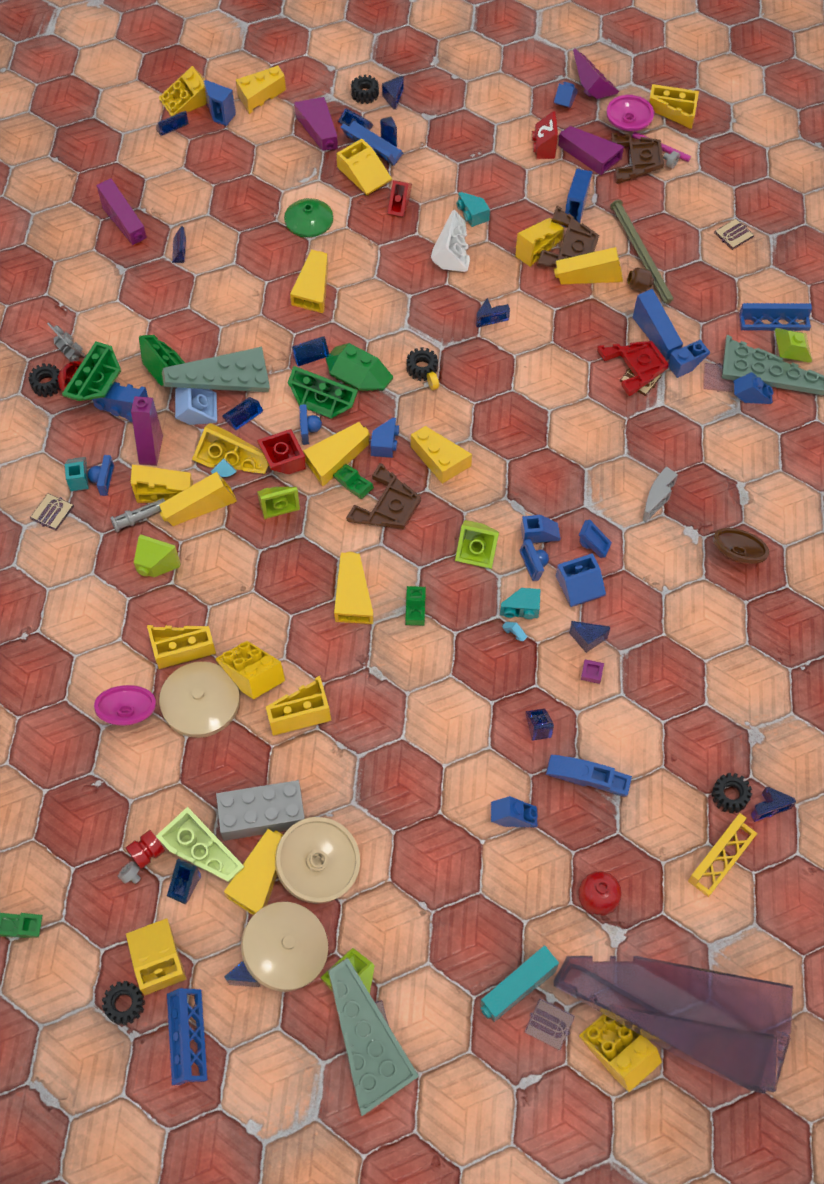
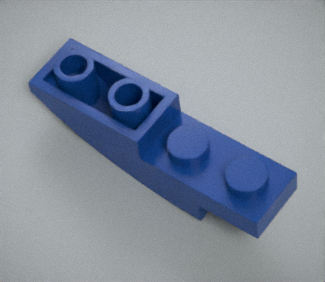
M552 754L550 755L546 775L580 786L588 785L623 797L628 796L632 776L617 772L615 768Z

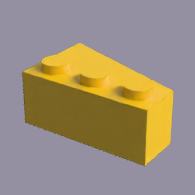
M320 676L314 678L315 681L307 686L302 685L293 694H287L266 706L273 736L331 721L330 709Z

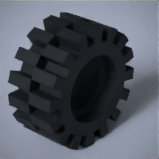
M360 75L358 76L359 78L355 77L351 84L353 100H356L357 103L361 101V104H364V102L369 104V101L373 103L374 100H377V97H379L378 80L370 75L368 77L366 75L364 77Z
M420 347L419 351L416 348L415 352L411 351L410 355L408 354L407 372L410 377L412 376V379L415 380L417 377L418 381H421V378L427 381V373H436L438 371V359L433 350L429 352V348H426L425 351L423 347ZM426 362L429 365L426 367H419L416 365V363Z
M43 363L42 367L37 365V369L33 368L32 372L29 373V383L34 393L38 394V396L41 397L43 394V397H47V394H49L51 397L53 396L52 393H58L57 389L61 391L58 385L59 369L55 365L52 366L48 363L46 366ZM44 378H52L47 383H40V381Z
M727 773L726 776L723 774L716 781L712 789L713 802L718 803V808L723 807V812L729 810V813L733 814L734 811L738 813L749 803L752 797V793H750L752 788L751 786L748 787V780L743 781L745 777L742 775L738 778L737 773H734L733 776H731V773ZM729 786L736 788L739 791V798L736 800L727 798L724 794V789Z
M124 981V983L116 982V986L112 984L110 986L111 989L105 991L104 994L106 996L102 998L104 1003L102 1009L105 1011V1015L115 1024L127 1025L128 1022L132 1024L135 1018H140V1012L143 1013L144 996L135 984H130L128 981ZM122 995H128L132 999V1004L126 1011H118L115 1007L116 1000Z

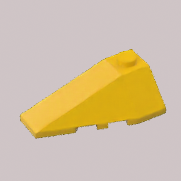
M212 423L205 426L192 460L215 468L222 459H225L237 470L262 474L266 473L269 466L260 449Z

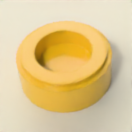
M427 373L430 389L432 391L439 389V380L436 373Z

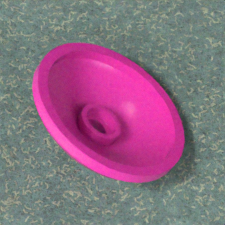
M622 95L610 101L607 106L606 115L610 123L618 129L638 131L651 124L654 117V109L642 97Z
M133 685L116 686L107 689L94 702L96 715L101 720L118 726L140 723L147 719L156 707L155 697L149 690Z

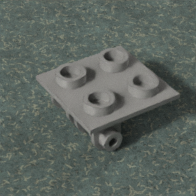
M47 323L58 335L54 338V344L69 361H78L81 355L86 357L82 352L83 348L78 343L72 341L73 337L69 333H64L58 325L54 327Z

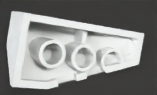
M455 210L451 212L433 247L431 259L441 269L466 272L470 263V257L466 254L468 244L465 243V237L467 236L465 220Z

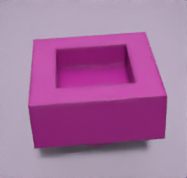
M585 659L581 680L600 684L604 663Z

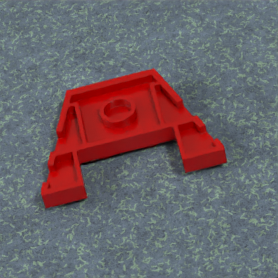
M652 341L632 342L626 346L613 344V347H604V345H600L597 348V352L604 361L621 356L635 375V377L622 381V387L628 396H632L668 369L669 363Z

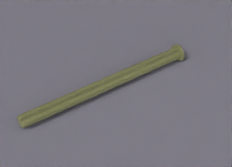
M622 200L613 201L610 205L611 210H614L645 269L651 271L652 277H654L653 283L663 302L670 304L673 301V296L623 208Z

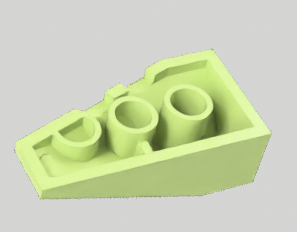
M188 807L156 835L171 853L227 882L244 868L241 862Z

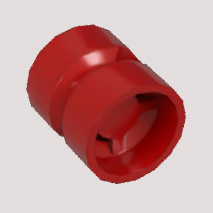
M151 830L140 836L139 842L133 841L125 847L140 869L151 863L152 857L157 858L165 852V849Z

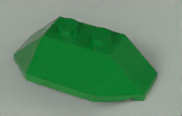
M155 335L139 336L142 364L161 386H164L163 368L184 364L185 362L175 350L166 343L157 340L158 337Z
M95 341L63 391L62 396L77 401L104 398L121 372L112 346Z
M350 343L335 346L326 357L330 376L359 391L378 389L379 391H384L393 380V375L379 358Z
M293 366L288 380V384L299 406L306 404L308 410L329 418H334L351 409L358 394L356 389Z

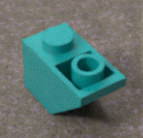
M463 192L458 193L457 207L463 212L464 219L469 222L471 227L489 221L490 208L483 198Z
M86 457L67 459L65 463V476L70 491L89 489Z
M520 588L501 603L500 616L507 618L524 617L525 619L538 618L541 589Z

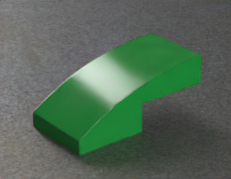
M347 464L342 466L333 475L342 486L360 499L364 498L374 488L372 482L361 477L358 470Z
M407 586L405 625L425 626L426 587Z
M0 913V936L38 938L43 915Z

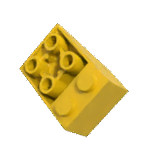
M192 66L158 98L173 118L207 104L204 87L205 79Z
M363 139L336 153L337 168L366 195L392 181L390 174L372 147Z
M249 641L242 642L235 648L215 658L238 688L253 700L285 682L281 661Z
M168 918L126 933L139 988L144 996L187 980Z
M611 1007L607 1010L611 1014L629 1023L614 1008ZM604 1014L579 1035L609 1073L628 1092L662 1063L658 1049L647 1038Z

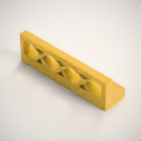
M741 813L738 814L688 880L689 883L707 897L712 894L757 835V832L744 823L746 817ZM740 828L750 835L747 840L738 841L736 832ZM735 845L737 854L735 856H726L725 847ZM723 861L724 871L714 872L713 862ZM711 876L713 885L709 890L699 883L702 877Z

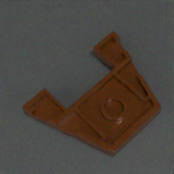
M612 133V142L630 148L632 167L615 168L616 183L664 168L661 140L646 137L636 139L631 138V135L625 134V137L618 136V133Z
M556 206L551 222L567 227L561 250L558 255L542 249L537 266L557 267L556 261L592 253L595 251L599 235L583 223L580 224L573 219L572 215L566 214L562 211L561 207Z
M379 463L372 475V479L387 485L385 491L372 512L354 505L346 520L352 523L405 529L421 502V497L408 485L399 481L395 474L386 470L383 464Z

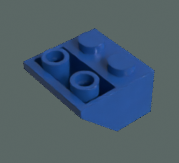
M204 80L207 106L212 120L227 126L236 115L233 90Z
M593 553L557 565L555 576L570 607L606 596L601 569Z

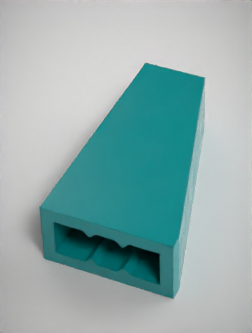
M545 945L481 999L480 1005L482 1007L480 1010L487 1019L491 1018L495 1022L555 974L559 962Z

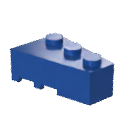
M114 382L104 398L92 400L97 409L106 410L114 416H121L133 422L131 410L134 396L148 397L146 387L141 386L140 389H136L130 384L124 387L120 386V383Z

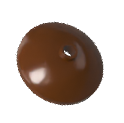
M722 528L714 534L713 542L716 548L725 557L734 562L758 564L768 558V546L760 538L749 532L735 528Z

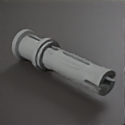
M162 498L133 511L126 510L124 514L110 517L115 531L119 532L120 529L129 525L134 526L135 522L161 512L159 504L165 500Z

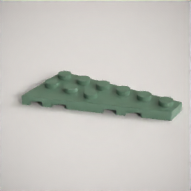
M726 335L722 379L736 380L752 372L771 387L824 395V375L812 370L805 371L798 368V364L784 362L783 358L760 348L753 349L747 346L746 342L741 341L739 343L732 340L731 336Z
M262 347L165 367L162 370L164 387L269 392L270 389Z
M346 958L329 969L328 973L360 1115L363 1116L418 1078L419 1075L351 962Z

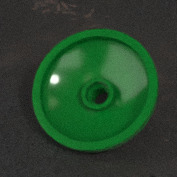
M314 198L300 199L287 208L284 215L285 225L290 232L297 236L316 237L328 231L332 226L333 212L330 206L321 200Z

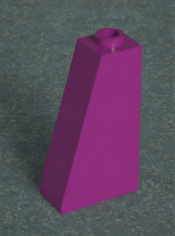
M325 97L294 102L296 118L322 151L337 149V134Z
M572 126L562 130L559 134L558 146L599 175L605 173L622 159L624 147L617 143Z
M110 178L96 185L103 210L129 242L134 245L147 238L143 224L113 180Z
M134 396L131 415L139 465L157 466L163 433L154 400L151 397Z

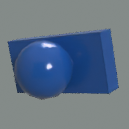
M305 404L299 406L303 445L309 444V432H318L322 426L321 419L318 416H307Z
M104 455L102 466H93L88 471L89 480L97 484L99 493L102 496L108 495L114 463L111 455Z
M585 520L579 533L581 546L585 549H592L600 558H605L612 542L591 520Z
M531 539L524 540L519 551L531 579L538 581L544 572L543 567L549 562V555L544 550H535Z

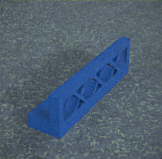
M355 121L349 127L344 123L341 126V129L348 138L354 142L363 139L372 147L378 157L393 166L403 154L402 150Z
M742 303L739 313L741 330L775 331L776 328L791 331H810L809 316L812 305L811 303ZM745 320H752L754 324H745ZM768 320L771 322V324L766 325L761 321ZM785 320L788 322V324L783 325L778 321ZM805 320V325H800L795 321Z
M178 988L167 994L172 1085H182L187 1082L207 1081L202 991L201 989ZM187 995H194L195 1005L193 1008L187 1003ZM191 1016L196 1021V1028L194 1031L189 1026L188 1019ZM192 1039L198 1045V1050L196 1053H194L190 1049V1042ZM194 1062L199 1067V1076H192L191 1065Z

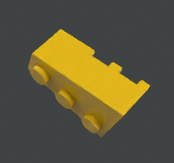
M279 66L235 80L237 94L249 114L257 106H263L264 102L269 98L272 100L286 90L285 75Z
M652 84L649 103L652 105L655 113L692 129L699 91Z
M551 218L517 233L515 257L529 267L539 260L542 249L550 251L563 240L564 227L551 222Z
M427 426L411 434V448L442 484L472 466V454Z
M132 464L131 486L137 503H153L162 498L166 501L193 485L191 473Z
M147 625L159 669L216 654L209 626H184V628H176L172 626L153 627V625Z

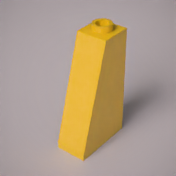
M616 247L556 261L557 268H554L555 277L559 278L561 285L623 282L622 269Z
M311 249L290 293L291 305L324 313L328 273L327 253Z
M358 422L303 450L305 463L322 487L334 478L333 475L342 466L348 465L369 445L370 433L366 427H363Z
M215 472L159 504L162 511L160 515L164 522L168 521L172 526L233 504L237 502V499L228 483L218 472Z
M341 552L334 610L335 622L374 623L371 600L361 557L358 553Z
M267 829L243 863L244 868L231 880L224 890L227 899L252 915L267 906L277 877L275 854L283 834L276 830L272 832Z

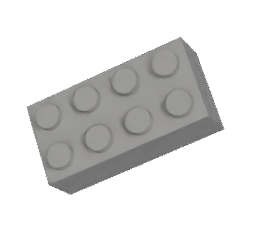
M299 780L216 793L220 832L223 841L263 835L267 829L272 832L275 830L278 832L287 831L292 825L305 819Z

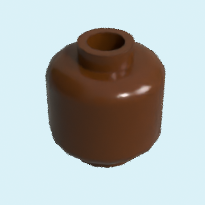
M635 268L633 271H630L627 278V283L631 289L642 292L652 287L654 282L651 271L643 268Z

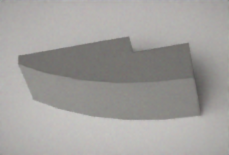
M667 466L658 475L650 489L643 514V521L645 523L670 499L671 488L675 485L678 474Z

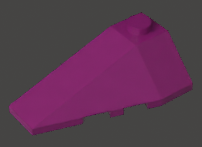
M574 48L573 53L581 85L585 88L584 92L589 97L593 95L597 99L618 94L619 90L613 83L607 80L604 74L584 54Z

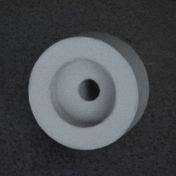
M673 151L671 154L665 153L663 159L667 160L666 166L673 169L679 161L680 153Z
M131 861L122 868L118 878L124 883L131 880L136 884L141 879L137 874L140 867Z

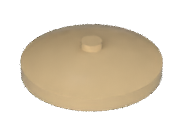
M193 662L178 668L167 678L160 692L159 704L165 721L174 731L184 736L201 738L222 731L232 722L239 709L240 693L238 686L220 665L211 662Z
M311 817L295 823L284 833L276 849L275 867L280 882L294 897L308 903H327L342 896L355 882L360 868V853L354 837L343 825L328 818Z
M276 902L263 907L249 920L242 934L241 953L247 970L260 984L276 991H294L308 985L320 974L328 955V940L323 925L310 910L292 902Z

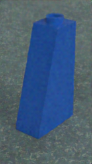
M576 169L565 213L572 215L573 219L581 223L592 177V171Z
M653 289L637 295L632 318L667 361L670 359L672 352L683 347V342Z

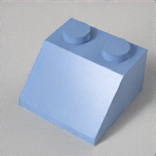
M176 388L175 418L189 425L216 423L217 393L210 389Z

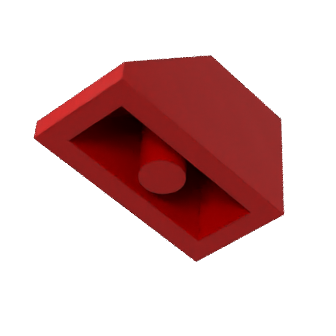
M393 180L387 214L404 217L410 199L412 183Z

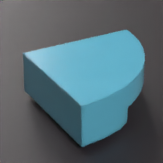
M222 459L211 472H218L221 477H228L236 473L237 470L228 461Z
M505 622L503 624V629L507 633L511 632L516 635L517 640L524 641L527 638V635L518 623Z

